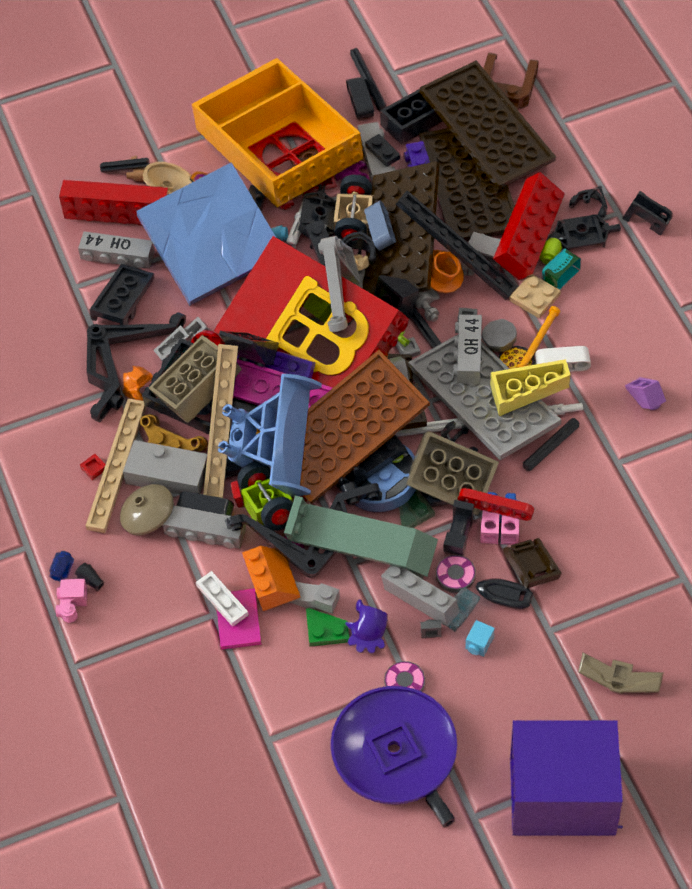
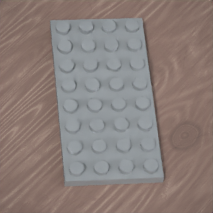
M455 336L408 362L411 370L499 460L504 459L561 425V419L541 399L504 415H498L490 386L491 372L508 370L509 368L482 341L480 384L457 383V376H454V364H458V361H454V350H458V347H455Z

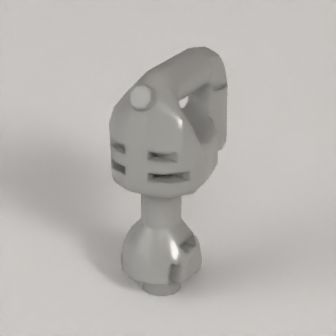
M432 288L429 291L418 293L415 307L417 309L423 308L426 320L434 322L438 319L439 311L429 304L434 300H438L440 296Z

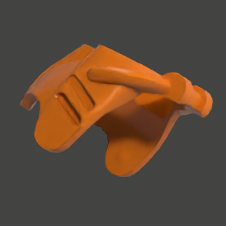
M132 366V372L123 373L124 389L122 393L130 399L143 401L139 389L147 382H152L153 375L143 367Z

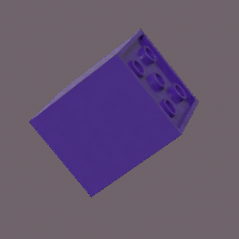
M513 720L510 748L512 836H616L617 828H623V825H618L623 803L618 720Z

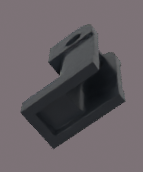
M639 191L622 219L628 222L634 213L650 223L651 227L649 229L661 236L673 218V213L667 207L662 206Z
M459 500L454 501L453 521L450 531L447 532L444 540L443 552L464 555L470 528H472L474 521V504Z

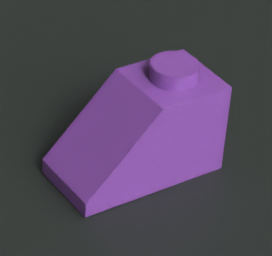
M640 377L625 385L628 392L642 408L655 410L661 406L660 404L666 402L660 383L657 380Z

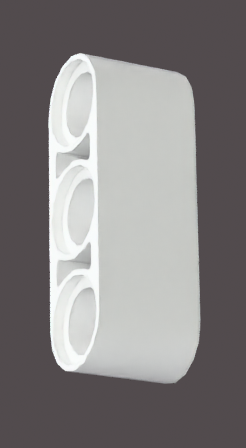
M586 346L545 348L535 352L536 364L566 359L570 372L584 371L591 367L589 349Z

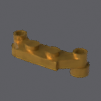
M148 414L140 419V424L144 427L149 438L148 443L190 451H205L208 448V440L203 436L187 439L160 427L159 418L156 415Z

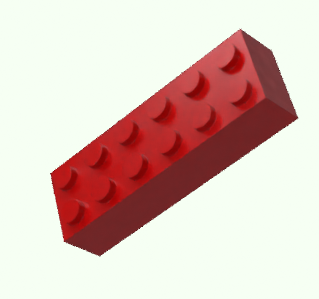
M541 172L526 179L493 257L498 264L518 280L533 274L565 195L560 188Z
M63 180L59 198L64 219L142 225L137 217V211L169 195L168 187Z

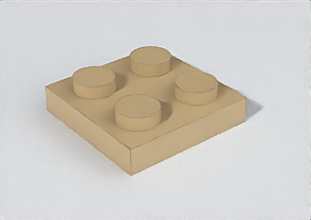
M531 274L512 293L509 301L540 318L561 295V290Z

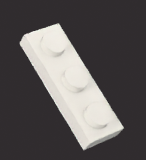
M212 571L196 581L198 589L232 627L248 616V611Z

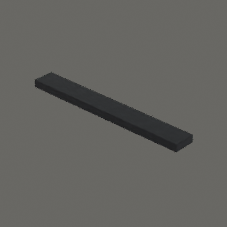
M408 190L397 201L395 205L505 300L510 297L517 285Z

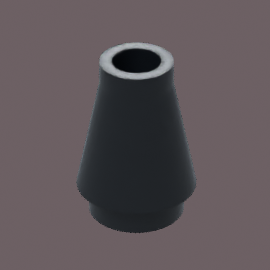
M86 562L81 564L75 572L77 579H85L86 584L96 591L101 589L105 583L92 565Z

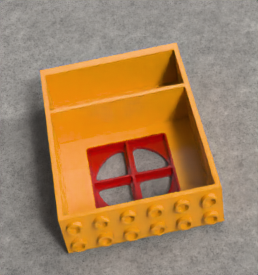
M278 58L192 103L196 129L276 207L281 206L363 159L360 132ZM295 136L308 141L293 150H289L279 141V138ZM274 144L284 155L266 164L263 160V151L267 145ZM315 147L318 154L304 162L297 157L298 154ZM288 160H291L296 165L282 174L272 170Z

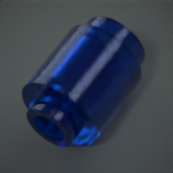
M61 551L55 554L49 569V577L60 582L68 578L74 562L69 552Z

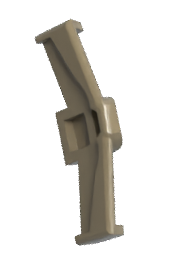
M582 652L578 673L610 689V691L620 694L659 693L664 672H632L634 664L614 659L610 667Z

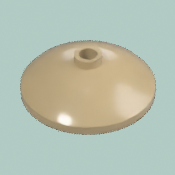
M168 162L151 163L146 166L143 173L147 186L168 187L169 194L192 183L189 180L191 175L185 169Z

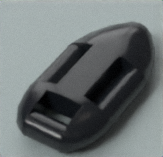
M501 578L485 579L475 585L476 590L485 599L513 609L528 608L533 597L532 590L526 589L523 584ZM521 595H525L523 601H519Z

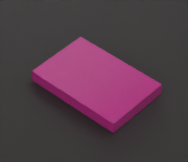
M255 588L230 591L248 611V616L232 627L217 610L221 650L261 645Z

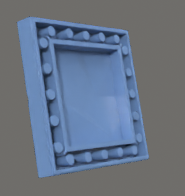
M232 163L137 211L138 219L189 306L249 275L272 236L276 237Z

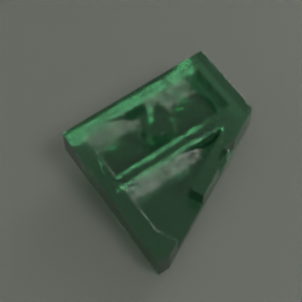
M418 490L414 492L406 503L399 507L401 526L415 528L435 516V511Z

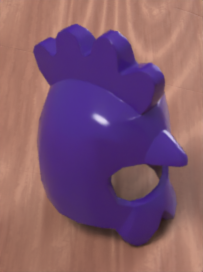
M358 600L356 603V611L359 613L358 621L354 623L345 622L352 632L348 644L349 646L356 645V650L359 653L367 649L372 654L375 653L376 647L380 649L385 647L382 637L387 627L388 614L380 609L363 605L362 600Z

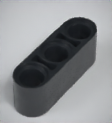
M364 77L346 80L348 94L357 120L373 117L374 108Z
M183 491L180 493L176 506L231 516L234 503L225 498Z

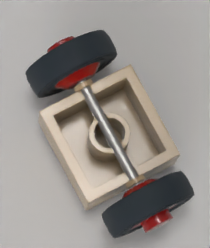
M348 175L341 181V194H337L334 215V234L341 240L348 234L359 232L361 229H364V233L368 235L369 226L364 209L371 206L373 200L371 181L361 175Z

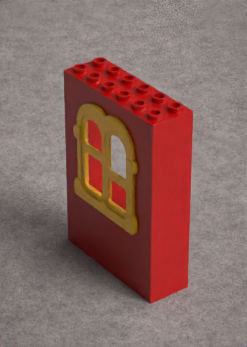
M272 236L214 331L218 334L220 330L247 332L278 342L277 351L316 362L312 379L322 383V385L333 388L378 350L388 358V353L397 344L400 333L407 328L409 319L395 307L342 277L345 313L355 319L356 330L348 338H341L335 335L328 327V322L333 317L332 313L324 325H319L300 313L311 293L331 304L326 267ZM294 320L301 322L310 329L300 347H295L283 339ZM316 335L324 336L339 347L340 355L335 363L325 365L307 354V349Z

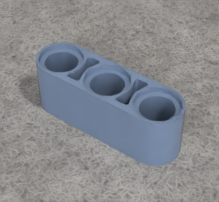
M379 201L364 209L376 248L380 251L396 243L390 218L383 202Z

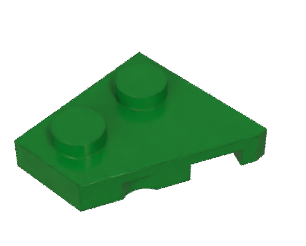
M306 608L309 646L348 643L349 629L345 622H348L347 620Z

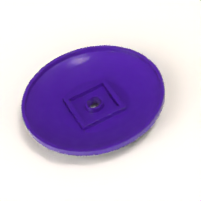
M403 686L379 687L359 695L341 711L331 734L332 760L341 779L358 795L382 804L410 803L431 794L450 774L457 754L456 731L446 710L429 695ZM395 744L400 749L397 752H390L388 747Z

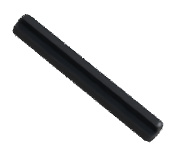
M414 307L412 318L410 319L430 347L433 349L442 344L416 307Z
M571 418L523 462V467L527 471H531L579 427V421Z

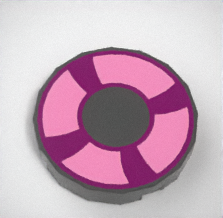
M450 555L439 562L436 568V579L444 590L460 593L473 585L475 581V567L467 557Z
M401 661L388 668L385 673L384 684L385 686L409 687L422 692L425 687V676L423 670L417 664Z

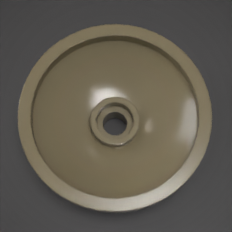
M150 484L135 490L126 499L120 512V522L123 528L133 535H145L157 530L167 521L173 510L174 499L171 492L165 486L159 484Z

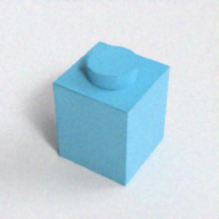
M476 620L466 638L465 649L473 655L484 657L494 639L495 628Z

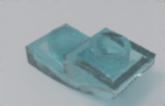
M465 587L454 597L457 599L459 614L447 626L454 632L463 624L480 600L478 595Z

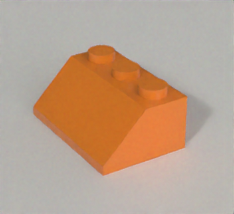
M258 546L242 552L263 611L301 598L287 559L276 549Z

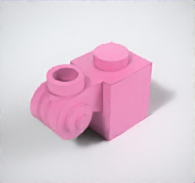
M85 579L60 581V587L57 588V599H60V605H56V617H61L67 623L74 622L78 616L75 606H87Z

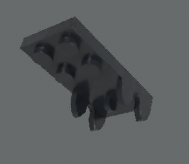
M121 264L91 306V320L97 321L98 317L120 323V325H128V318L134 319L136 305L154 280V273Z
M394 435L362 463L354 467L349 474L341 477L336 487L342 493L340 487L344 484L355 482L356 486L406 453L405 446Z

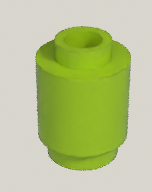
M549 238L545 242L539 257L544 264L547 265L561 252L560 240Z

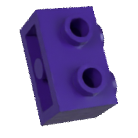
M423 141L406 144V152H403L405 162L408 163V167L430 163Z

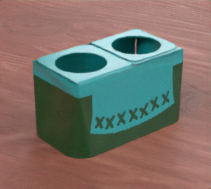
M564 248L542 269V280L560 290L580 271L578 269L581 267V258Z

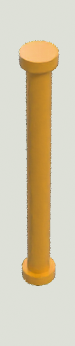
M550 307L546 320L521 363L515 368L524 367L529 364L555 317L559 316L560 309L558 307Z

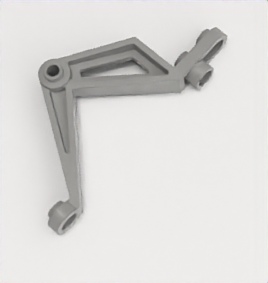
M337 236L321 239V243H318V249L325 259L333 316L328 322V327L331 332H337L348 327L345 318L342 277L362 288L365 269L358 271L352 248L342 242L341 239H338Z

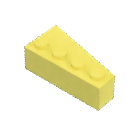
M564 359L491 372L490 386L498 415H504L569 388L570 371L567 361Z

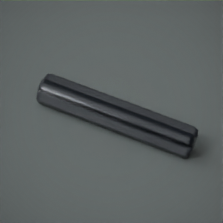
M149 158L103 162L100 164V171L106 173L146 168L150 162Z

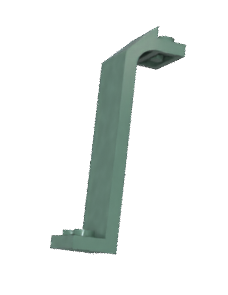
M295 496L284 530V534L291 542L401 567L409 570L421 579L424 576L428 577L438 539L420 530L307 504L304 498L300 496Z

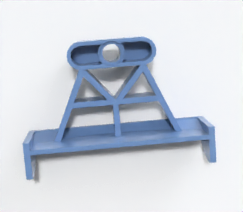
M282 374L280 392L252 411L247 412L244 409H236L230 404L225 405L223 411L226 412H222V414L232 419L229 443L221 441L218 445L220 447L218 451L227 455L230 461L241 467L253 462V460L271 467L269 485L291 497L310 495V489L300 486L310 390L322 388V383L304 376Z

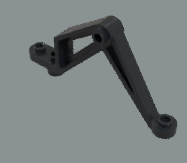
M180 312L173 314L170 317L169 324H94L87 329L88 382L104 390L99 402L94 404L90 410L93 420L101 422L112 408L118 410L124 401L109 345L172 334L180 325L182 327L185 325L186 315ZM97 348L102 350L108 378L96 373Z
M355 482L342 485L340 487L342 493L336 495L330 509L347 513L345 504L351 506L359 503V500L362 499L372 500L377 498L381 492L378 483L357 488ZM245 514L234 515L225 520L227 529H232V531L241 530L243 525L247 524L309 578L318 576L321 570L337 553L325 550L323 554L318 553L320 548L312 546L305 550Z

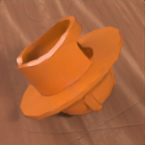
M438 249L433 250L430 288L441 293L456 291L464 280V272L459 259L451 252Z

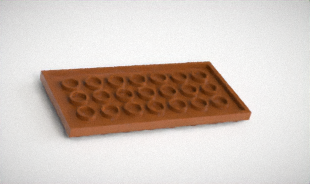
M380 350L308 408L300 486L311 490L310 495H303L311 505L336 485L341 477L349 474L354 467L362 463L430 406V402Z

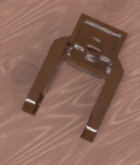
M488 52L483 69L493 78L497 54ZM529 60L522 87L495 82L517 110L529 105L538 72L539 60Z

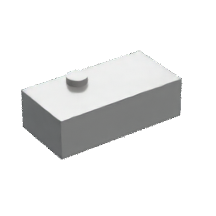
M134 440L123 470L125 483L139 487L159 484L175 494H180L183 491L201 494L205 483L207 454Z

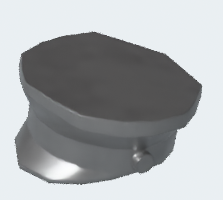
M499 319L485 326L481 338L491 351L505 352L516 343L517 330L513 323Z

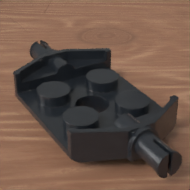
M322 184L318 185V192L306 193L302 198L303 204L298 231L306 237L308 235L305 225L319 220L323 221L329 237L334 235L336 200L326 195V186L324 184L323 187ZM316 211H321L323 215L317 214Z
M597 214L559 220L555 231L552 232L551 236L547 237V240L549 238L560 240L561 250L601 243L605 247L608 234L621 231L620 224L609 225ZM583 228L586 231L580 232L577 229Z

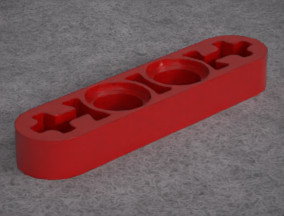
M468 488L461 489L457 499L474 504L476 509L524 521L531 520L535 510L532 505L525 502Z

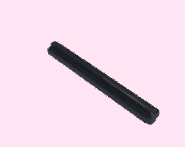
M351 49L350 55L361 77H364L367 89L377 109L380 111L386 108V103L359 49Z

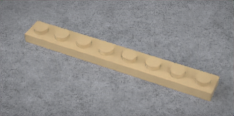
M218 344L204 495L223 498L227 455L218 451V448H220L218 445L221 441L229 443L231 419L224 416L222 412H226L223 411L225 405L233 404L238 346Z
M127 399L86 523L87 530L106 533L124 477L123 470L133 442L136 440L141 425L140 419L144 416L147 407L144 405V401Z

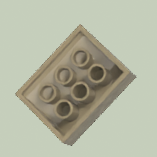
M202 335L149 387L161 401L187 423L195 418L213 399L218 346ZM236 364L235 377L242 370L238 364Z
M427 431L423 434L416 451L406 485L453 505L454 501L458 499L460 490L463 488L487 493L499 462ZM474 508V515L478 516L480 509Z

